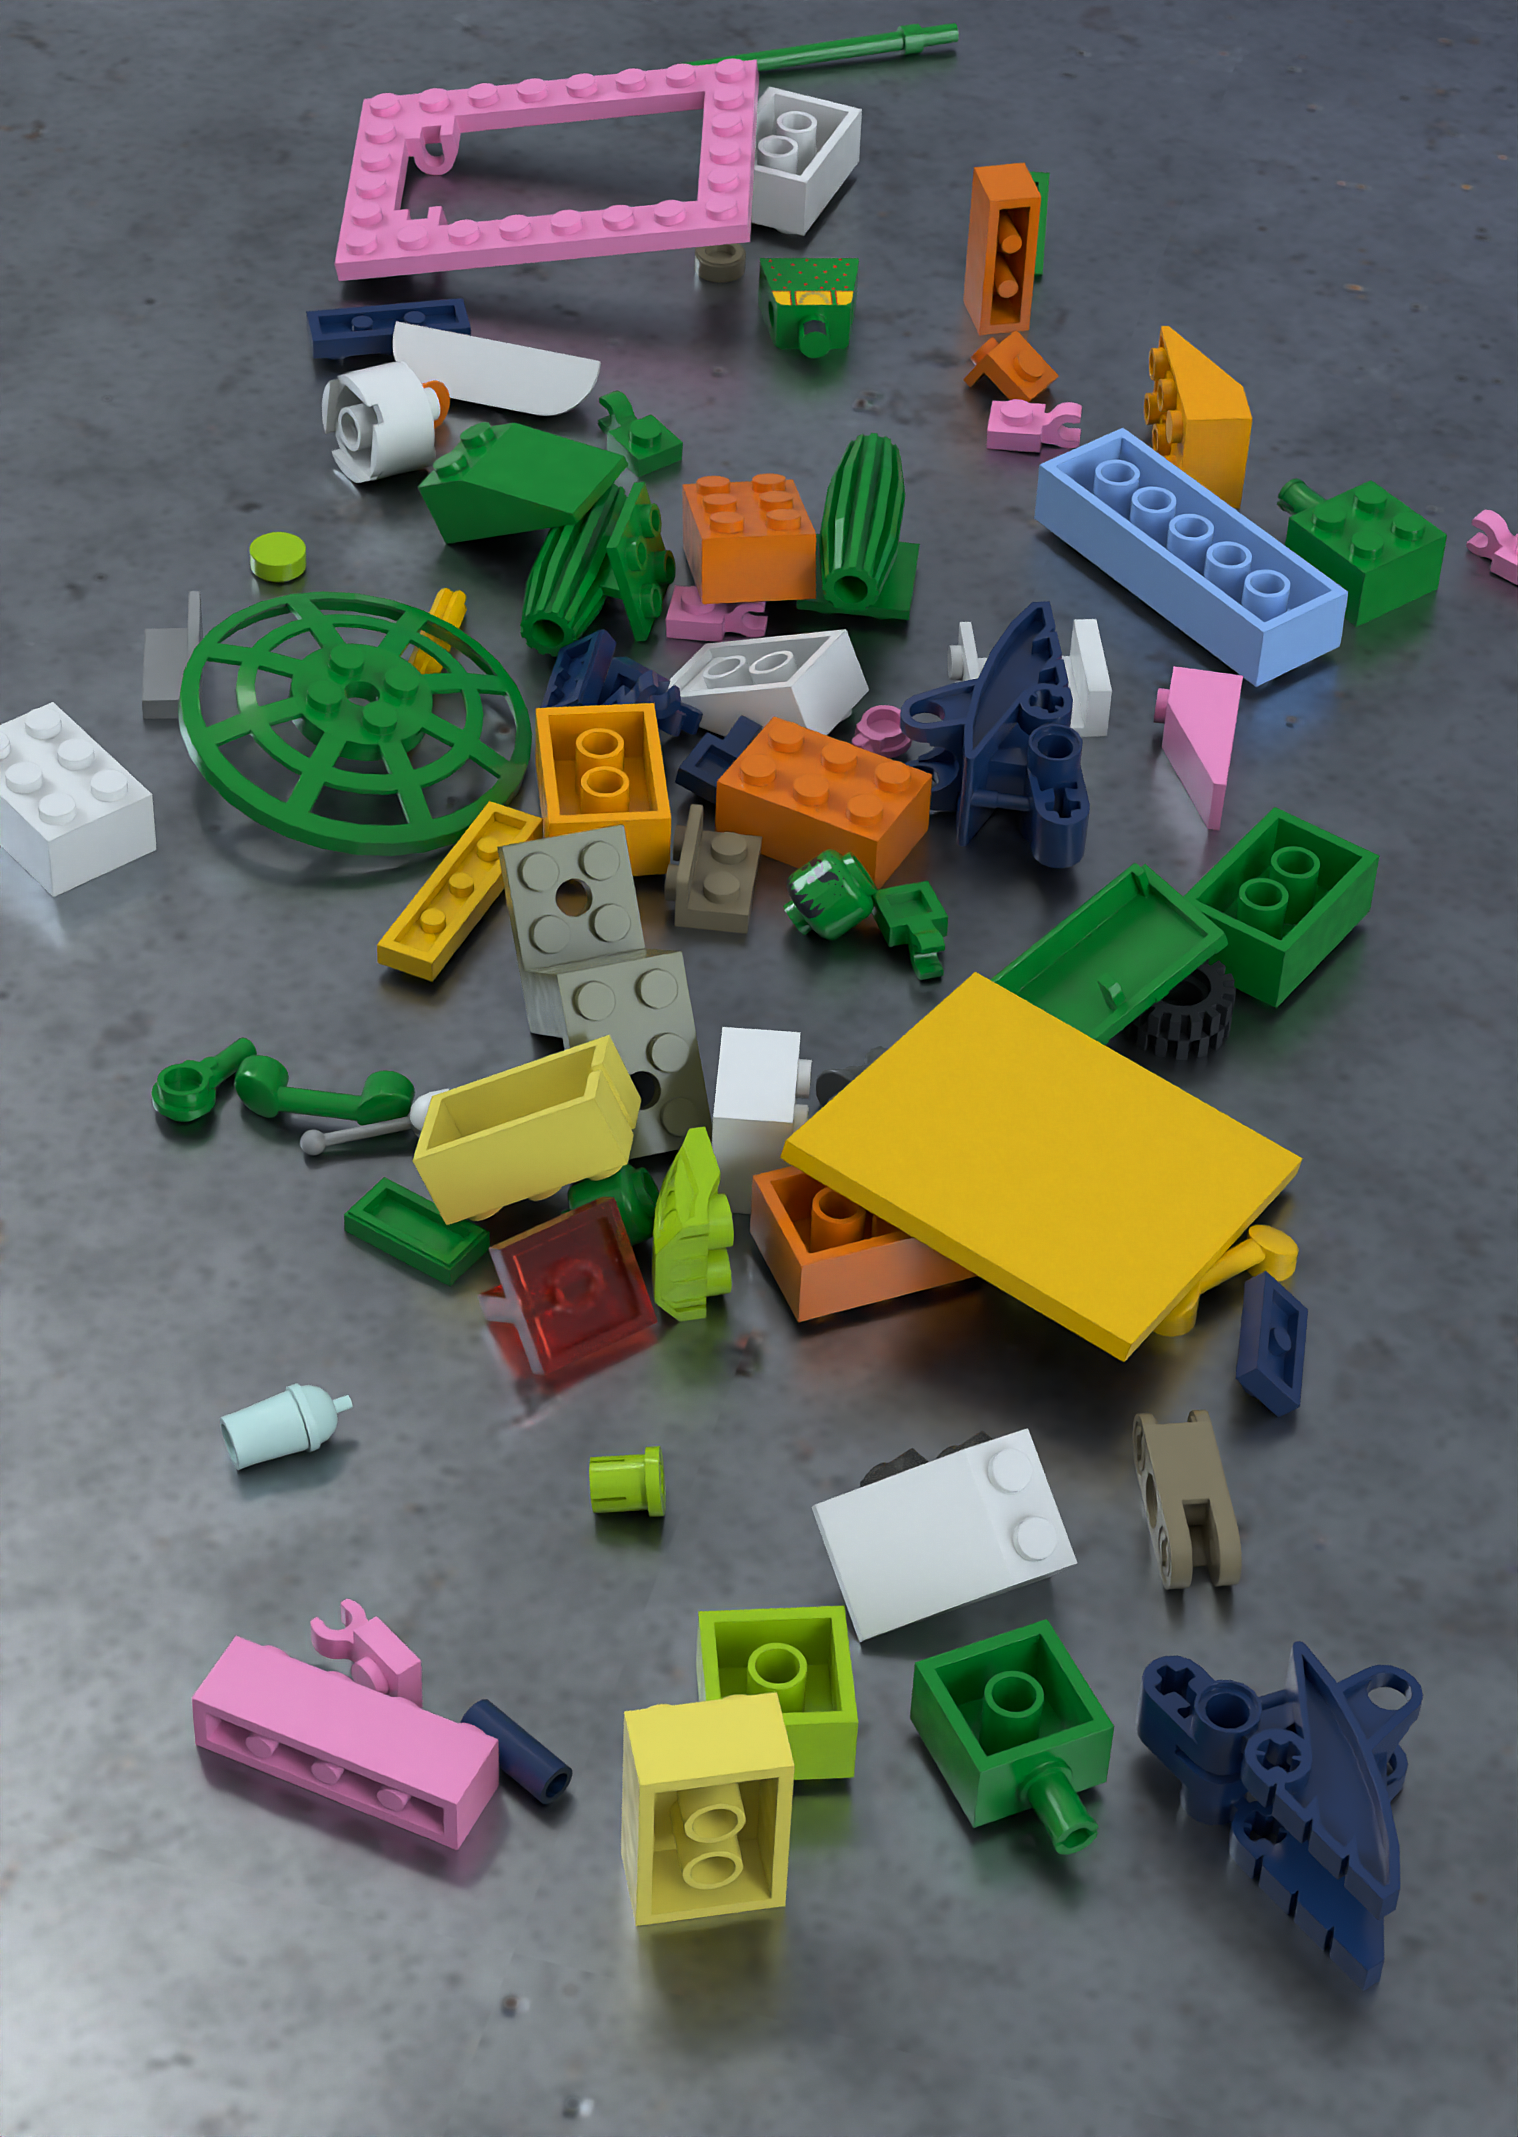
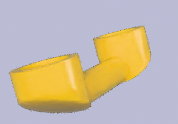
M1259 1224L1250 1226L1247 1240L1227 1250L1153 1332L1169 1337L1188 1333L1196 1322L1200 1294L1245 1270L1253 1277L1267 1271L1278 1282L1289 1278L1296 1269L1299 1252L1297 1244L1290 1236L1271 1226Z

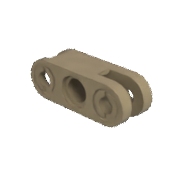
M1206 1409L1192 1410L1189 1412L1187 1422L1158 1424L1157 1418H1154L1152 1413L1136 1414L1133 1422L1134 1462L1163 1586L1166 1590L1189 1588L1192 1581V1567L1199 1566L1208 1567L1211 1581L1215 1587L1239 1584L1242 1567L1240 1536L1209 1413Z

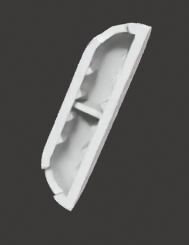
M397 321L393 333L395 361H404L416 374L421 383L437 380L444 383L447 387L450 398L534 415H559L577 407L593 390L601 366V362L597 360Z

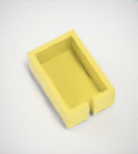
M610 1035L432 1096L412 1161L446 1226L467 1218L471 1221L484 1220L497 1213L503 1206L526 1198L531 1201L543 1200L554 1195L562 1186L586 1178L593 1181L602 1180L618 1172L624 1165L628 1164L634 1136L632 1129L636 1127L642 1099Z

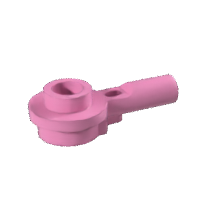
M879 705L868 709L863 714L860 722L856 725L855 737L852 739L851 744L886 758H892L905 753L911 747L913 740L904 735L900 729L901 710L894 706Z

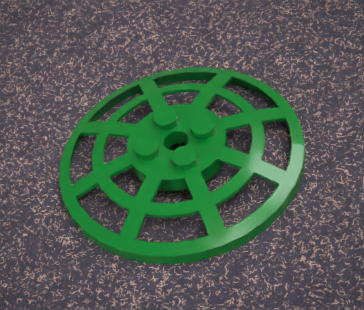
M320 591L289 594L258 602L233 613L212 628L194 648L183 672L178 701L180 732L190 758L205 780L229 804L256 823L287 838L320 849L354 855L397 856L428 852L455 844L489 801L506 807L510 805L518 794L528 769L532 744V729L528 709L517 685L501 663L479 642L454 625L426 611L391 599L359 593ZM320 610L354 611L359 613L386 617L397 622L393 623L383 619L367 617L362 615H324ZM293 613L299 619L273 629L259 639L252 648L221 644V642L235 632L264 619ZM335 628H361L382 632L386 636L378 647L345 643ZM422 630L445 641L470 658L487 675L467 673L464 667L447 650L419 632ZM306 632H310L321 647V649L312 652L303 660L271 652L284 641ZM412 644L433 657L448 673L421 674L411 663L403 659L401 655L408 645ZM206 661L240 666L235 689L237 708L240 714L206 727L201 714L199 698L201 674ZM258 670L292 678L288 698L259 706L255 693V679ZM461 693L466 712L463 730L431 713L433 706L432 694ZM479 694L504 696L516 722L515 747L510 761L479 740L482 733L484 716ZM362 698L369 701L370 703H368L365 706H360L352 703L348 699ZM292 720L302 735L316 745L311 757L309 758L287 744L272 730L271 726ZM250 734L255 742L271 758L288 770L300 775L288 802L286 803L268 794L245 778L223 756L218 747ZM425 734L452 747L438 760L417 769H413L406 754L421 742ZM339 756L358 761L383 760L389 774H362L334 768V765ZM468 759H471L498 778L494 786L473 803L451 814L432 819L422 788L432 786L450 777L464 766ZM323 786H327L336 790L359 794H397L408 823L398 825L357 824L325 818L310 812Z

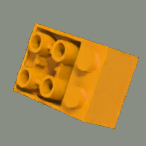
M1161 326L1158 348H1151L1149 353L1150 379L1154 381L1153 393H1146L1144 397L1146 425H1153L1152 448L1234 509L1241 508L1253 419L1244 388L1170 326Z

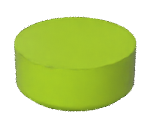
M271 532L257 537L250 545V567L252 572L261 579L270 582H285L298 577L306 569V546L303 540L296 535L285 532Z

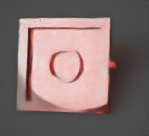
M602 1196L489 1248L501 1284L477 1296L486 1320L513 1323L514 1328L518 1330L533 1374L547 1375L658 1322L614 1197Z

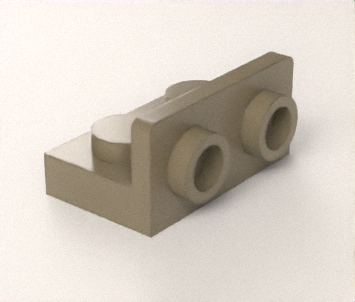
M691 804L687 826L676 825L673 861H679V865L668 864L666 874L665 900L675 901V926L747 934L761 859L762 836L742 835L734 832L703 831V805Z

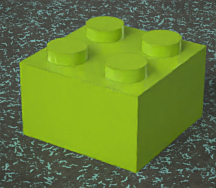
M845 1606L698 1611L696 1673L699 1702L719 1700L737 1694L750 1696L777 1692L795 1765L794 1780L854 1778L858 1715Z

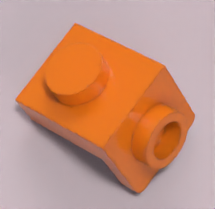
M1015 330L1000 343L994 337L985 342L970 357V360L976 366L963 381L969 387H972L987 375L1009 400L1019 399L1031 403L1059 375L1024 337Z

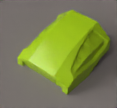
M705 1127L688 1130L678 1154L663 1179L655 1208L652 1258L654 1303L680 1322L706 1318V1297L729 1294L732 1287L731 1268L726 1247H732L734 1242L732 1214L727 1196L724 1193L718 1194L721 1172Z

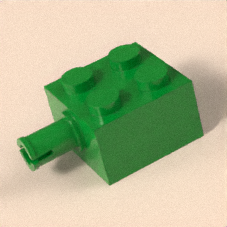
M1298 478L1290 480L1280 490L1278 494L1280 501L1277 502V506L1282 511L1291 515L1288 521L1285 546L1348 591L1344 619L1355 627L1438 589L1447 534L1372 480L1328 500Z
M1048 1619L915 1662L910 1720L973 1828L1033 1808L1052 1839L1053 1846L1058 1853L1064 1855L1073 1854L1090 1845L1097 1837L1098 1832L1096 1829H1099L1095 1819L1089 1815L1076 1792L1107 1782L1114 1725Z

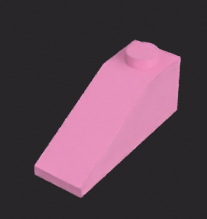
M1174 666L1170 689L1158 688L1154 723L1165 724L1162 749L1207 829L1220 830L1243 676Z

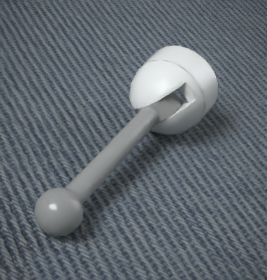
M449 1089L429 1092L418 1097L411 1106L407 1117L324 1134L319 1130H308L301 1137V1148L309 1155H318L323 1152L326 1146L411 1129L419 1138L432 1096Z

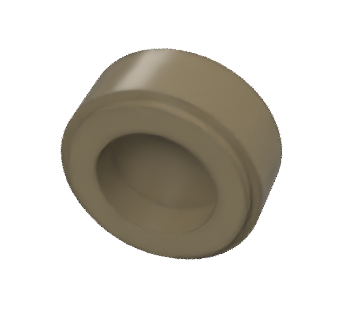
M740 244L696 247L694 270L699 277L711 282L725 283L737 280L745 273L746 251Z

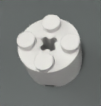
M404 361L347 372L337 376L338 379L330 380L327 383L322 399L324 429L326 434L335 432L340 449L331 452L341 471L350 480L356 483L374 481L433 466L436 460L433 420H437L440 416L439 399L432 388H423L416 374Z

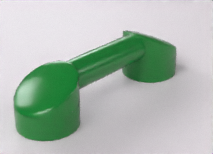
M263 1055L245 1058L239 1065L234 1081L236 1092L241 1101L250 1110L266 1118L275 1117L278 1112L352 1120L357 1121L360 1126L407 1117L415 1097L414 1086L408 1078L397 1072L387 1070L372 1073L365 1081L361 1096L287 1087L289 1075L286 1068L276 1059Z

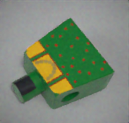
M760 258L758 306L775 347L780 349H800L807 357L819 358L824 356L830 349H844L849 346L857 303L858 258Z

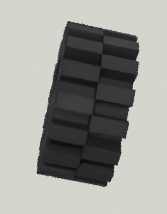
M1209 959L1173 987L1163 999L1151 1005L1124 1028V1034L1129 1040L1137 1037L1136 1046L1143 1051L1150 1045L1156 1046L1155 1056L1165 1058L1167 1050L1176 1051V1060H1186L1188 1050H1193L1197 1058L1207 1055L1208 1046L1216 1051L1222 1046L1223 1038H1228L1231 1029L1236 988H1234L1235 980L1232 974H1225L1226 966L1219 960L1212 965H1209ZM1164 1001H1182L1191 1005L1178 1006L1166 1003Z

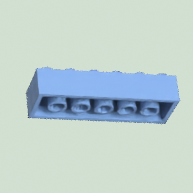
M1126 429L1116 430L1039 464L1034 519L1255 687L1340 646L1348 591Z

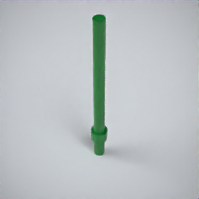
M916 23L898 26L895 32L679 64L699 66L717 64L726 59L757 60L759 72L900 51L902 55L921 53L924 47L958 42L959 32L956 23L922 28L920 24Z

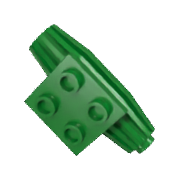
M871 433L868 436L861 434L857 436L855 441L851 440L828 486L820 534H816V599L797 600V609L813 610L823 614L843 613L872 616L877 619L894 618L909 620L920 544L899 542L906 494L901 456L897 445H893L890 438L886 436L884 438L880 437L878 433Z
M613 482L577 524L549 529L528 577L521 616L520 633L522 638L527 640L526 644L531 649L535 648L542 655L547 653L552 656H558L560 648L579 640L601 611L607 596L623 600L635 641L647 640L655 618L661 615L662 600L667 588L675 580L676 565L673 553L670 550H665L661 537L662 522L660 510L657 504H651L645 482H634L628 497L625 495L626 490L621 486L618 487Z

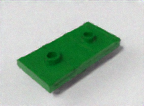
M1133 863L990 980L1101 1044L1106 1045L1112 1037L1151 1005L1163 999L1173 987L1206 960L1228 945L1225 933L1149 866L1146 864L1139 866Z

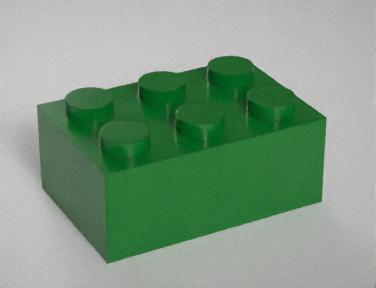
M1274 807L1183 896L1226 935L1228 945L1218 954L1210 957L1209 965L1219 960L1226 966L1225 974H1232L1235 980V988L1277 1008L1369 913L1379 855Z

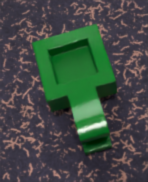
M618 390L599 397V403L609 413L608 416L598 419L599 428L607 435L606 449L624 455L628 462L627 468L634 475L641 477L682 460L683 442L652 414L637 419L630 401Z
M929 881L879 889L871 895L874 903L871 914L889 947L901 944L908 945L912 967L919 980L944 976V969L938 960L937 952L945 951L943 937L947 936L948 915Z

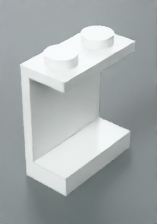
M1073 620L1070 656H1062L1069 681L1068 687L1071 689L1073 698L1070 728L1079 733L1080 737L1107 736L1112 689L1097 620ZM960 622L958 645H949L948 677L949 680H958L955 683L977 679L987 658H978L971 622Z

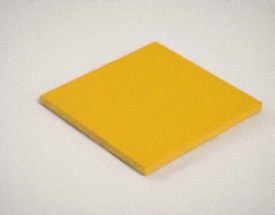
M974 972L786 1139L780 1156L783 1161L1123 1362L1130 1357L1296 1176L1303 1160L1298 1155L977 972Z

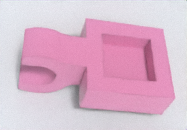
M1019 399L992 401L987 429V449L1040 452L1042 443L1054 444L1062 448L1079 447L1081 429L1067 428L1062 424L1080 423L1082 406L1077 403L1066 402L1057 405L1051 412L1045 413L1046 404L1029 403Z
M1483 510L1472 520L1471 525L1481 529L1485 534L1478 532L1467 542L1466 547L1477 556L1492 559L1490 571L1518 585V533L1515 536L1512 535L1504 519L1496 512Z
M696 585L690 587L675 586L666 616V638L723 642L725 632L739 633L752 638L762 637L765 635L768 617L754 616L748 612H764L766 601L702 604Z
M346 1599L341 1602V1621L346 1628L341 1630L330 1629L318 1617L310 1621L311 1641L315 1650L322 1656L330 1659H348L353 1661L351 1673L355 1683L390 1697L406 1698L415 1703L419 1708L422 1707L421 1660L377 1616L368 1621L363 1608L355 1601Z

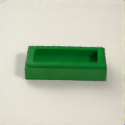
M383 1177L344 1214V1231L449 1287L490 1248L489 1231L466 1219L446 1226L434 1202L386 1177Z

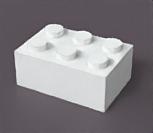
M768 87L758 100L752 223L772 227L785 234L805 235L859 162L862 109Z
M54 702L31 710L20 717L0 725V846L53 897L156 850L152 794Z

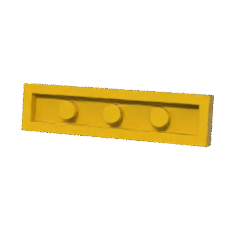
M489 801L378 942L377 963L433 982L504 889L497 847L542 839L543 818Z

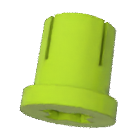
M661 1446L646 1447L645 1454L590 1457L589 1484L593 1513L648 1510L650 1517L665 1516V1473Z

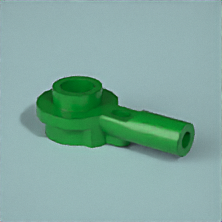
M242 1037L214 1057H206L200 1062L186 1060L181 1064L166 1067L159 1073L157 1082L152 1088L151 1101L154 1109L163 1116L180 1122L192 1121L208 1113L215 1106V1087L236 1073L240 1063L245 1058L257 1055L254 1044L247 1038Z

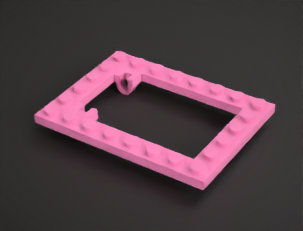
M726 59L717 64L699 66L676 64L668 69L649 71L632 68L623 70L618 74L593 76L582 73L576 74L569 79L544 81L532 78L524 80L519 84L495 86L490 83H482L469 89L446 91L441 88H432L418 94L397 96L393 93H383L373 98L364 99L335 258L338 281L750 242L759 88L757 60ZM704 109L697 201L681 202L678 200H666L657 205L636 207L614 205L605 210L584 212L562 210L553 215L532 217L511 215L501 220L480 222L459 220L449 225L442 206L429 207L428 216L425 219L411 220L409 209L400 210L409 156H414L415 163L422 172L432 176L443 175L453 167L459 149L461 133ZM441 143L443 155H430L426 150L425 144Z

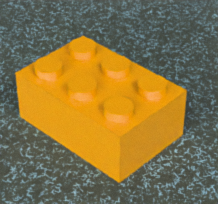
M654 703L535 708V764L544 838L614 825H624L633 876L667 874L668 864H670L671 812Z

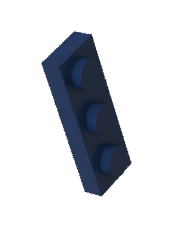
M463 298L306 311L307 332L313 358L337 360L352 355L376 353L394 355L393 333L396 321L471 336V326Z

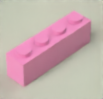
M235 1636L192 1697L196 1745L457 1851L499 1786V1739L486 1735L474 1725L456 1723L423 1710L406 1698L390 1697L357 1684L340 1672L325 1671L294 1659L274 1646H261Z

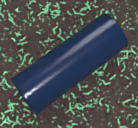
M488 1699L480 1700L472 1705L464 1714L460 1723L474 1725L486 1735L499 1739V1767L540 1802L549 1804L566 1790L572 1779V1769Z

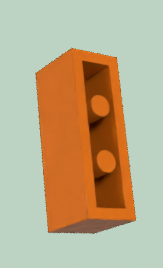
M1025 163L974 167L963 302L979 335L1029 330L1041 195Z

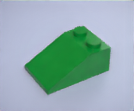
M482 422L469 427L461 433V441L450 453L441 456L433 463L434 470L418 486V489L445 544L577 524L628 467V462L624 455L518 423L491 426L489 422Z

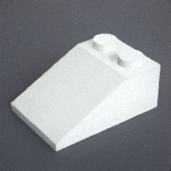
M846 629L706 643L670 679L668 689L673 685L679 687L681 702L691 705L703 713L699 724L700 728L725 737L742 715L762 725V729L775 716L827 736L839 722L852 714V708L869 691Z
M1028 1428L960 1450L812 1506L859 1642L1049 1578L1077 1564Z

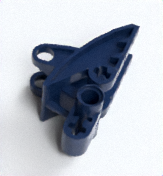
M1050 601L1032 602L1009 624L990 651L977 679L952 683L919 693L904 702L900 713V729L902 733L911 740L919 743H929L930 746L934 747L931 751L918 756L917 760L908 761L904 764L933 775L932 781L937 785L931 789L930 810L956 811V838L959 846L968 845L996 808L1020 810V833L1029 842L1034 858L1041 864L1051 868H1067L1079 863L1085 852L1090 803L1080 765L1083 740L1079 733L1070 728L1073 698L1071 689L1068 687V676L1064 660L1062 659L1058 634L1055 632L1056 626ZM920 713H931L938 716L942 721L922 723L914 720L912 717Z
M1301 1641L1294 1642L1292 1645L1285 1688L1260 1697L1257 1696L1254 1690L1243 1683L1233 1680L1215 1681L1201 1666L1191 1659L1181 1656H1163L1153 1660L1145 1667L1142 1675L1135 1720L1136 1734L1142 1743L1181 1781L1179 1795L1181 1806L1185 1812L1196 1821L1207 1825H1225L1232 1822L1228 1846L1230 1855L1236 1864L1251 1879L1259 1876V1887L1287 1915L1295 1910L1294 1922L1322 1950L1330 1946V1959L1362 1991L1378 1982L1381 1978L1384 1964V1917L1396 1910L1400 1893V1845L1390 1802L1403 1788L1406 1778L1408 1761L1406 1753L1399 1745V1742L1408 1732L1410 1726L1418 1719L1423 1700L1421 1685L1414 1676L1392 1665L1367 1667L1337 1683L1308 1646ZM1379 1687H1388L1402 1693L1408 1702L1398 1710H1387L1374 1704L1368 1697V1693ZM1387 1763H1389L1393 1769V1772L1388 1776ZM1249 1792L1257 1801L1249 1803L1246 1800L1247 1793ZM1251 1831H1254L1261 1837L1273 1833L1277 1836L1276 1844L1273 1845L1265 1838L1259 1839L1256 1842L1250 1839Z

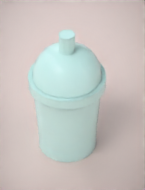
M296 1383L287 1386L286 1391L220 1417V1427L230 1458L236 1469L240 1470L257 1463L303 1450L312 1452L320 1449V1444L327 1441L335 1432L338 1423L337 1413L351 1409L353 1406L349 1395L332 1400L330 1395L320 1387L312 1385L300 1386Z

